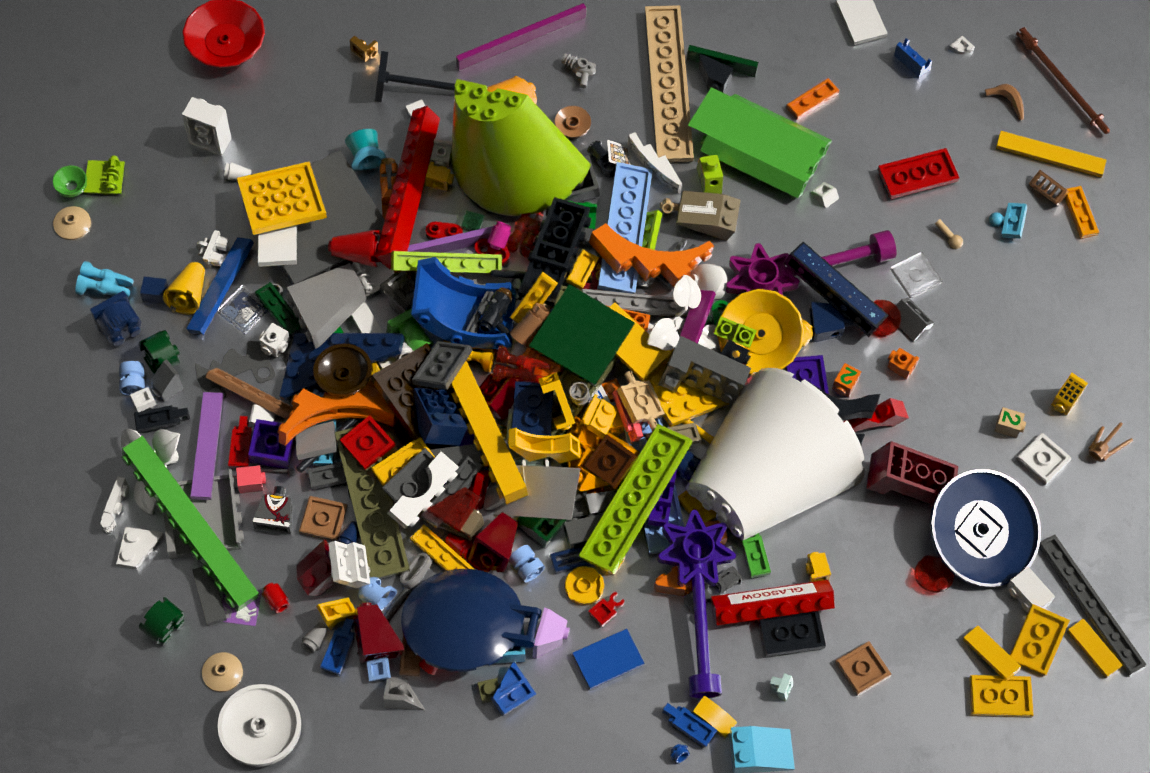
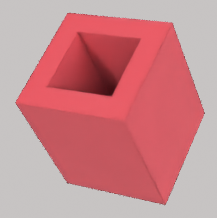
M260 465L236 468L239 493L263 491V484H266L265 472H261Z

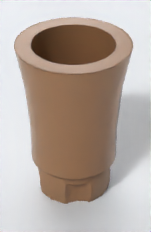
M536 302L532 309H529L522 320L510 331L511 336L520 344L529 347L551 312L544 305Z

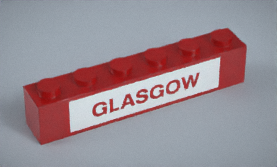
M829 580L711 596L712 615L716 625L835 608L834 590Z

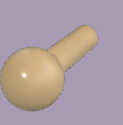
M939 219L935 225L948 238L949 246L953 249L961 248L963 245L962 237L954 235Z

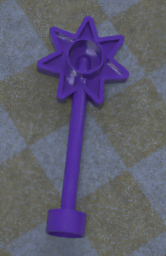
M692 510L685 527L666 523L663 526L662 532L670 546L659 554L657 561L661 564L677 566L678 585L680 587L685 586L692 579L698 674L688 677L689 697L702 699L705 695L707 698H715L722 695L721 676L711 674L704 581L710 586H715L719 580L717 565L733 562L736 554L720 543L727 529V524L722 522L706 527L698 511Z

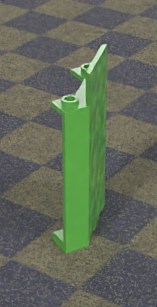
M712 87L688 126L707 134L701 140V152L709 156L718 155L720 161L796 198L802 196L809 179L814 176L820 160L825 157L832 141L737 94L729 96Z

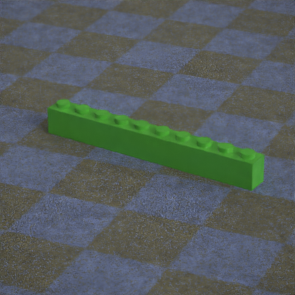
M143 435L122 448L123 456L121 458L123 462L133 468V475L137 481L144 483L146 486L144 489L148 496L154 497L161 513L165 512L169 517L167 520L173 529L177 528L180 532V539L185 545L188 544L191 547L193 557L197 561L200 560L204 565L202 568L207 576L213 577L217 590L219 592L223 591L227 596L226 601L231 608L235 607L237 611H240L256 600L259 592Z

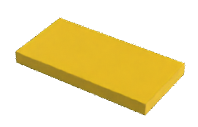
M613 303L609 308L635 322L634 327L616 353V356L644 381L670 356V353L666 350L647 345L649 334L619 305Z

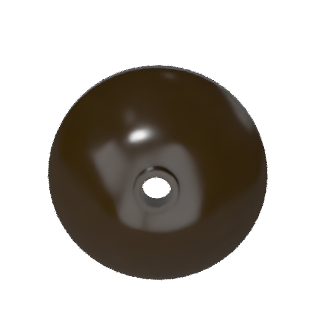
M336 344L326 348L319 354L314 363L313 373L317 385L326 393L334 396H349L359 392L367 385L372 375V364L367 353L360 347L352 344Z

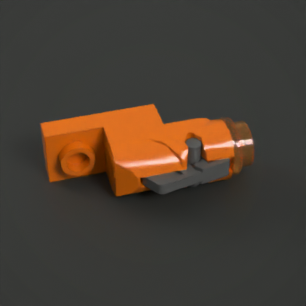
M384 158L380 164L382 216L384 219L387 214L398 170V164L394 158Z

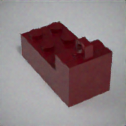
M890 441L871 454L869 472L867 473V489L883 495L893 490L933 505L936 496L943 486L957 476L958 465Z

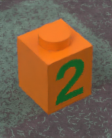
M844 363L834 380L832 389L837 394L849 398L859 381L861 371Z

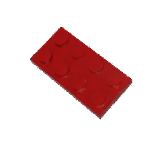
M947 148L878 166V172L890 200L955 183L960 179Z

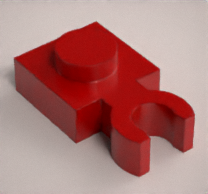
M617 592L610 595L608 602L603 598L588 611V614L601 627L617 615L614 609H619L624 605V599L618 603L614 601V598L617 597Z

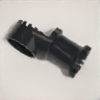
M600 141L592 142L593 144H590L591 146L587 148V152L595 157L603 175L607 177L614 176L616 164L609 162L608 151L601 146ZM610 164L614 166V169L606 170L604 167Z

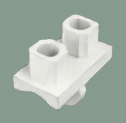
M214 230L211 239L205 238L204 241H198L196 244V248L200 250L198 255L203 256L202 259L205 261L204 267L210 269L211 265L221 266L224 257L223 254H219L217 251L218 249L227 251L230 245L229 239L221 237L220 231Z

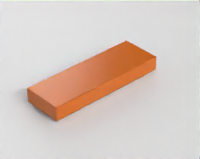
M827 78L788 103L786 109L798 120L839 94V89Z

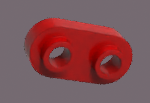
M434 221L426 226V236L429 240L463 233L462 228L453 223Z
M485 238L479 239L475 243L476 254L502 255V266L509 262L510 253L507 248L493 249L489 246L488 239Z

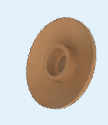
M567 106L557 113L555 126L565 137L578 138L589 131L591 118L583 108Z

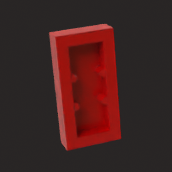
M484 469L477 473L475 483L473 482L466 491V493L472 494L469 505L470 510L475 509L479 511L483 508L490 479L488 470Z

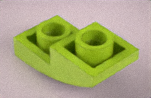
M720 316L713 334L750 348L757 330Z

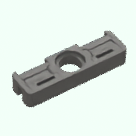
M732 566L718 575L719 580L715 585L719 590L717 594H710L708 592L710 585L705 583L706 603L709 602L711 604V596L724 595L729 588L738 582L742 583V576L735 567ZM693 592L684 597V604L689 606L692 614H694Z

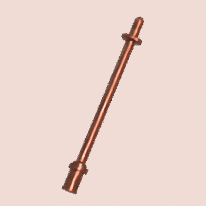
M1025 27L1019 30L1021 33L1017 32L1016 35L1025 44V48L1032 50L1089 115L1092 119L1090 125H1097L1104 134H1108L1110 129L1102 120L1104 115L1102 113L1096 114L1039 48L1038 40L1033 38Z

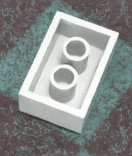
M192 97L182 113L189 144L222 156L231 140L226 110L219 105H212L203 99Z

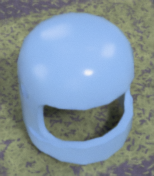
M369 577L370 584L359 588L358 597L363 603L371 602L372 605L377 604L382 611L394 599L397 590L392 586L383 588L380 586L381 579ZM390 591L389 596L383 598V595Z

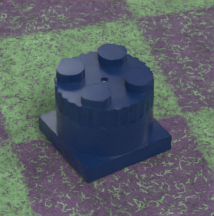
M124 291L90 309L99 332L102 331L108 342L113 343L114 346L122 345L125 340L130 337H136L141 332V320L130 305Z

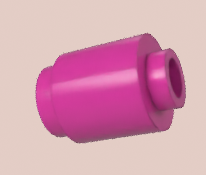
M497 221L487 240L490 243L489 246L496 250L505 248L511 234V226Z

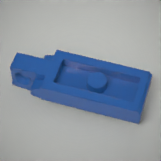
M346 618L343 627H338L334 631L320 666L322 670L337 675L341 674L354 641L355 632H352L354 620Z
M667 703L663 708L662 713L670 718L668 722L704 748L707 747L717 733V729L685 707L678 706L676 709Z

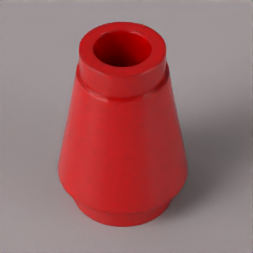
M452 533L445 539V543L459 556L468 559L473 546L471 541Z

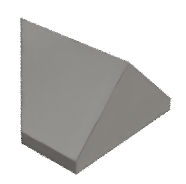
M391 677L387 679L383 696L385 708L425 710L409 685L408 678Z

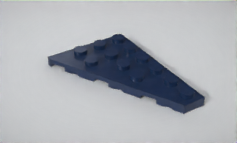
M295 333L279 397L281 400H287V397L300 393L302 389L318 388L319 386L315 381L313 373L314 363L319 354L330 346L352 344L363 349L369 356L371 363L378 360L382 362L389 357L401 354L405 337L403 333H333L320 347L315 349L313 343L308 342L305 333Z

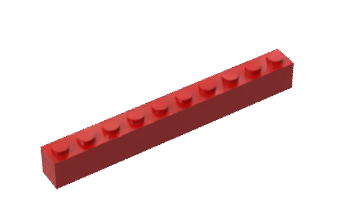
M428 106L417 108L412 112L375 256L389 270L391 269V252L408 251L434 146V139L436 138L440 118Z

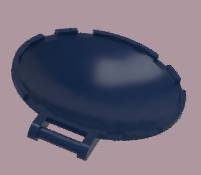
M453 569L429 577L412 591L402 610L401 625L407 645L415 655L418 654L427 664L442 670L466 672L474 671L477 667L487 664L490 666L503 658V655L509 649L512 650L514 646L534 647V635L542 610L537 607L521 605L514 590L495 575L475 569ZM530 618L527 633L522 635L524 619Z

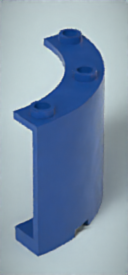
M436 257L418 260L411 315L426 330L451 343L470 345L472 348L502 350L512 347L513 337L511 334L508 336L506 333L501 334L497 328L489 333L482 332L480 329L477 333L465 330L485 292L492 291L495 293L500 291L511 300L506 315L502 317L503 325L511 331L514 328V320L510 316L516 308L517 293L510 282L486 283L485 286L474 284L473 280L451 275L450 270L443 266Z

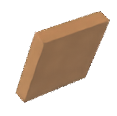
M309 496L299 534L329 541H338L337 537L340 535L348 504Z
M870 641L835 661L857 696L892 675Z

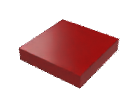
M370 415L340 439L343 446L365 470L395 446L394 441Z

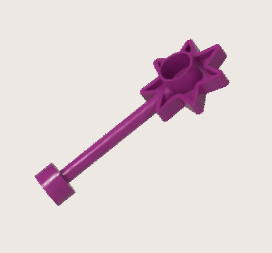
M885 230L871 234L870 244L823 256L822 258L831 266L873 255L875 261L881 263L895 259L897 250L891 232ZM757 243L754 246L750 259L738 256L730 257L729 266L736 276L727 283L726 292L740 295L744 292L764 289L776 291L783 295V292L798 289L800 280L784 264L789 256L788 253L769 258L763 246Z

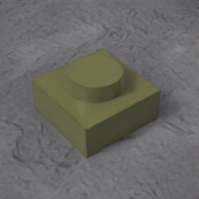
M498 678L478 682L482 704L492 702L491 698L499 686Z

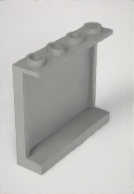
M229 469V475L214 476L211 500L191 499L193 480L177 482L228 551L241 549V542H244L243 530H239V524H242L241 512H237L240 498L239 494H235V488L238 487L237 476H233L232 470ZM164 512L169 558L176 559L193 556L191 554V547L182 542L179 537L180 532L177 528L173 529L167 520L169 517Z

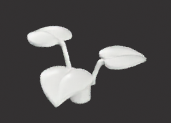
M683 275L672 291L674 302L679 307H684L683 310L675 314V318L660 319L653 326L647 340V345L666 351L675 348L679 340L677 332H682L685 323L680 316L687 311L688 307L692 309L698 307L701 301L699 286L688 275ZM704 326L698 344L721 354L717 335L713 334L716 326Z
M132 429L123 430L121 450L141 437V435ZM160 429L154 433L152 445L156 450L154 452L167 468V465L178 461L176 448L180 434ZM137 481L134 486L135 501L144 512L152 515L154 514L157 501L154 497L148 496L144 489L146 487L144 483Z

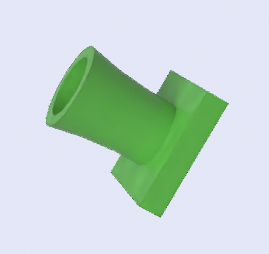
M412 309L388 321L386 333H403L405 343L413 351L426 343L430 348L434 345V342L411 315Z

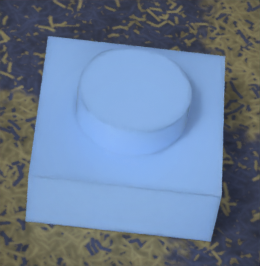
M383 657L366 661L370 682L391 678L388 658Z

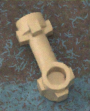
M666 198L660 202V208L664 213L668 214L672 210L678 211L679 204L672 203L670 198Z

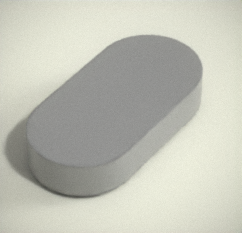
M427 553L417 554L409 563L410 571L401 574L400 583L405 588L409 589L416 586L430 568L432 559Z

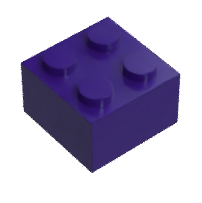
M256 419L248 454L250 463L289 469L295 437L285 446L279 443L278 429L282 423Z

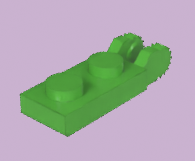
M759 533L742 540L741 543L750 577L770 575V566L763 540Z

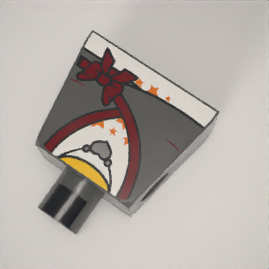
M275 486L273 495L263 494L252 521L254 529L284 534L292 533V501L290 497H285L286 488Z

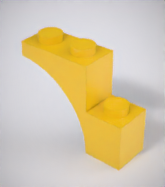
M517 428L509 429V448L529 462L551 457L558 463H564L580 458V440L571 433L543 436L526 433Z

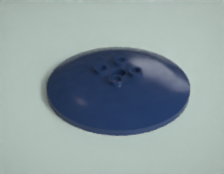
M977 469L957 475L940 490L933 503L930 515L931 538L939 558L955 576L972 585L997 587L1008 584L1011 579L1024 569L1030 568L1038 553L1041 540V525L1034 502L1019 483L1003 473L994 470ZM979 524L985 527L984 535L978 531Z

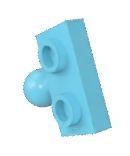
M1008 203L1006 215L1003 216L1001 213L994 212L989 217V223L994 227L1004 224L1002 229L1003 238L1021 239L1027 204Z

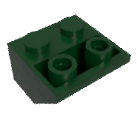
M523 516L516 520L518 522L517 526L544 548L562 529L564 523L568 521L566 519Z

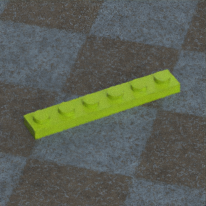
M391 252V271H417L418 260L436 257L450 272L490 274L492 270H502V255Z

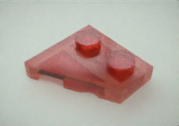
M464 487L455 494L444 498L443 501L436 505L430 506L428 512L460 532L482 497Z

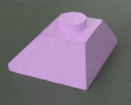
M544 608L535 638L533 658L536 659L562 646L563 639L567 640L570 628H567V620L548 608Z

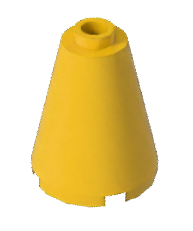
M190 262L166 288L163 294V301L169 308L173 306L176 308L175 312L185 315L194 314L199 309L205 277L204 267L198 262Z

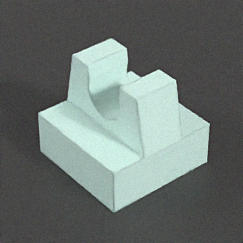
M784 673L782 679L772 677L770 685H772L771 690L777 692L778 699L787 700L793 686L791 675Z

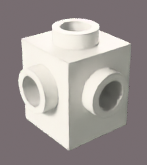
M272 323L259 337L261 350L267 355L272 354L278 357L280 353L286 350L290 341L288 331Z

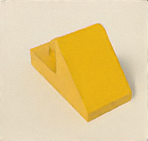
M349 597L321 603L316 606L330 630L338 622L345 621L346 618L354 619L355 608Z

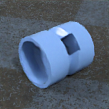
M126 361L119 365V377L121 378L119 380L120 393L130 396V394L145 388V380L143 379L145 376V366L143 363Z
M529 545L518 548L511 554L509 563L515 570H519L518 574L525 583L535 579L545 569L538 557L534 558L535 553Z

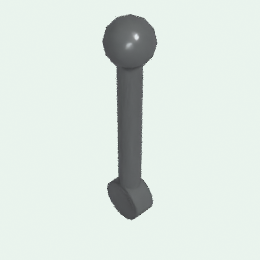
M260 465L261 472L288 473L289 475L295 473L293 468H266Z

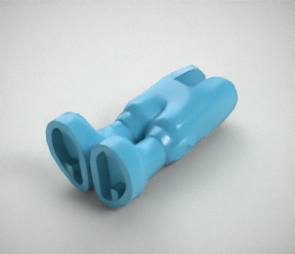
M84 261L80 268V275L77 278L75 294L84 295L87 289H92L101 294L111 296L124 291L127 297H129L130 290L125 287H131L134 280L109 269L101 270L95 268L90 262ZM90 277L99 278L102 281L90 279Z

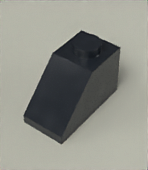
M701 54L698 67L706 87H712L724 93L732 79L734 68Z

